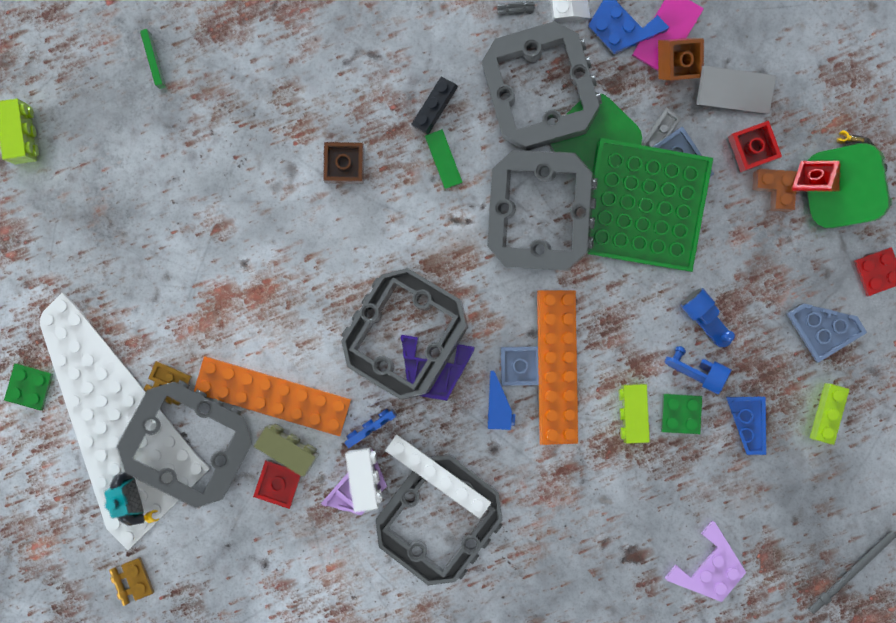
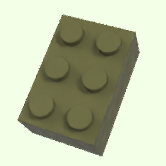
M278 424L265 426L253 447L300 476L304 477L307 475L319 456V453L316 452L317 448L308 443L307 445L300 442L301 439L292 433L290 435L284 433L285 429Z

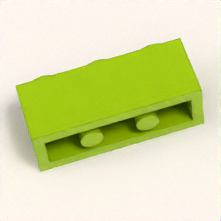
M824 383L810 439L832 445L835 444L850 389Z
M647 384L621 385V389L618 390L619 401H622L619 417L620 420H623V427L620 428V437L624 439L626 444L650 443Z

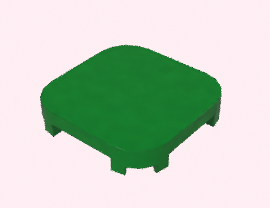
M601 93L602 104H599V112L587 133L550 144L552 152L577 154L592 172L594 171L599 138L638 145L642 144V133L639 127L609 97ZM581 101L566 115L583 110Z
M855 144L818 152L807 160L840 161L839 191H807L810 213L818 225L824 228H837L877 221L887 214L890 206H892V198H890L884 164L886 159L883 152L870 144Z

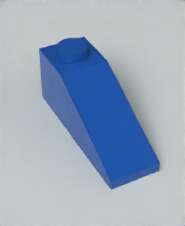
M490 371L487 428L511 430V426H515V414H512L511 407L495 371Z

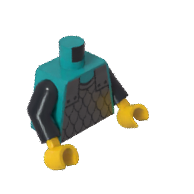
M125 472L113 477L110 488L104 492L106 499L105 508L109 511L112 519L118 518L121 523L127 526L142 524L144 521L153 523L159 520L152 518V514L158 512L157 510H152L143 515L144 510L135 478Z

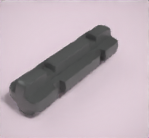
M532 0L526 1V3L521 1L508 3V5H505V3L497 5L498 15L524 13V11L533 12L535 9L534 1Z

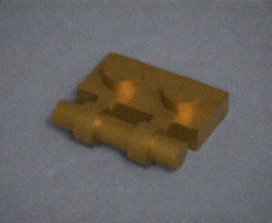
M155 361L148 379L155 383L153 386L146 384L144 391L146 392L149 389L171 382L178 383L179 380L189 385L192 376ZM168 396L165 398L166 403L170 405L172 403L177 406L181 404Z
M141 557L122 564L123 572L120 574L116 567L109 570L111 583H114L118 592L116 594L117 598L121 600L123 606L130 603L128 595L132 594L136 601L155 593ZM124 578H126L128 585L130 587L126 590L121 581Z

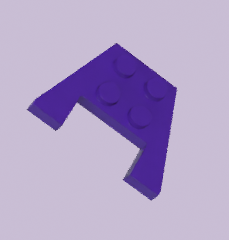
M401 335L407 381L413 384L428 359L416 357L418 337ZM458 344L454 364L447 363L429 394L421 395V397L448 401L475 347Z

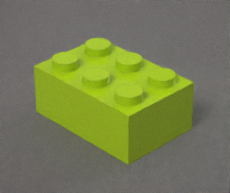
M18 98L0 101V147L2 159L15 165L36 162L37 156H39V149L34 139L36 137V129L32 124V118H34L33 109L29 104Z

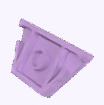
M376 462L374 469L378 470L380 479L379 484H377V490L381 489L382 492L387 487L379 464ZM348 473L321 503L323 506L334 507L358 515H362L365 512H354Z

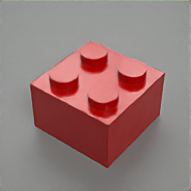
M769 121L735 132L728 137L741 173L782 157Z

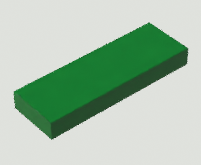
M148 29L140 30L154 84L159 89L166 88L152 34Z
M443 129L425 135L444 189L462 184L461 176Z

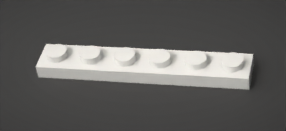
M396 434L386 448V452L478 518L482 517L491 504L488 499Z

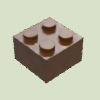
M324 142L323 181L332 184H364V144L356 142Z

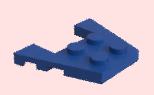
M603 0L588 25V28L613 55L669 30V26L658 15L642 28L617 2L618 0Z

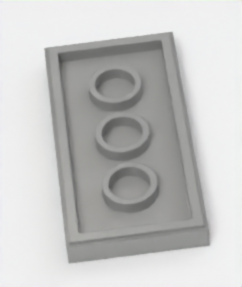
M702 66L696 104L770 114L776 75Z

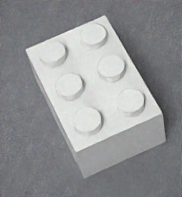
M371 447L348 450L345 454L354 512L378 509L382 501L381 489L377 490V484H379L380 479L378 470L374 469V464L377 462L376 452L372 451Z

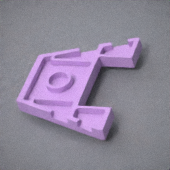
M711 521L701 534L711 541L716 548L692 577L675 565L666 575L665 579L722 602L746 574V571L717 524Z

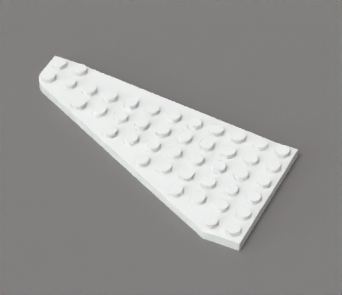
M61 293L42 312L40 327L106 529L127 550H130L158 521L153 523L144 521L142 524L127 526L121 523L118 518L112 519L109 511L105 508L106 499L104 492L110 488L113 477L124 472L117 444L146 392L89 323V320L65 293ZM159 409L156 417L161 424L160 430L154 435H145L133 458L157 471L163 468L173 469L177 475V481L192 488L211 467L189 446ZM152 419L147 420L145 428L149 431L155 430L156 422ZM168 472L161 476V480L164 483H170L173 479L172 474ZM135 478L144 510L143 515L152 510H157L158 512L152 514V518L160 520L179 501Z

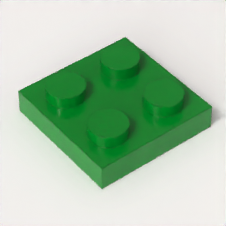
M14 363L4 401L42 411L53 373Z
M663 394L661 432L700 434L702 396Z

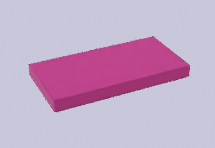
M664 0L655 17L658 15L669 26V30L657 34L651 39L639 42L632 56L658 71V40L687 38L704 8L691 0Z

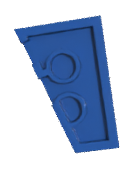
M726 397L746 454L766 455V397Z
M385 409L378 414L379 419L374 422L371 419L362 425L364 429L358 433L354 430L346 436L348 440L344 442L348 449L373 431L382 427L389 420L394 419L397 416L396 412L393 409L391 411Z

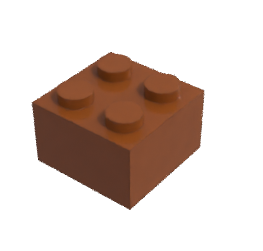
M704 38L658 40V79L682 80L701 77L702 66H704Z

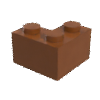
M757 169L753 173L752 191L771 192L770 211L791 212L795 210L796 191L792 190L797 171Z

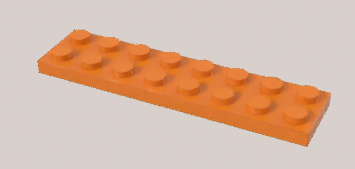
M576 290L537 291L540 445L578 444Z
M207 356L203 358L193 391L196 392L198 389L206 393L208 398H215L228 404L336 436H341L351 399Z

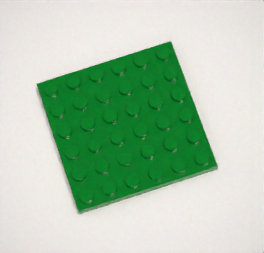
M599 138L593 171L598 181L597 190H594L593 198H596V209H592V217H595L594 229H591V237L594 238L593 248H590L588 254L693 272L713 158Z

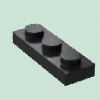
M441 76L411 125L429 135L457 90V84Z

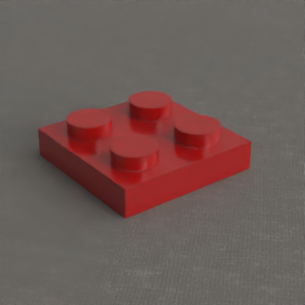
M892 247L854 260L867 296L896 287V257Z
M265 460L253 497L290 509L301 476L284 465Z

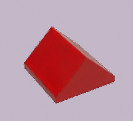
M801 161L792 190L839 191L840 161Z

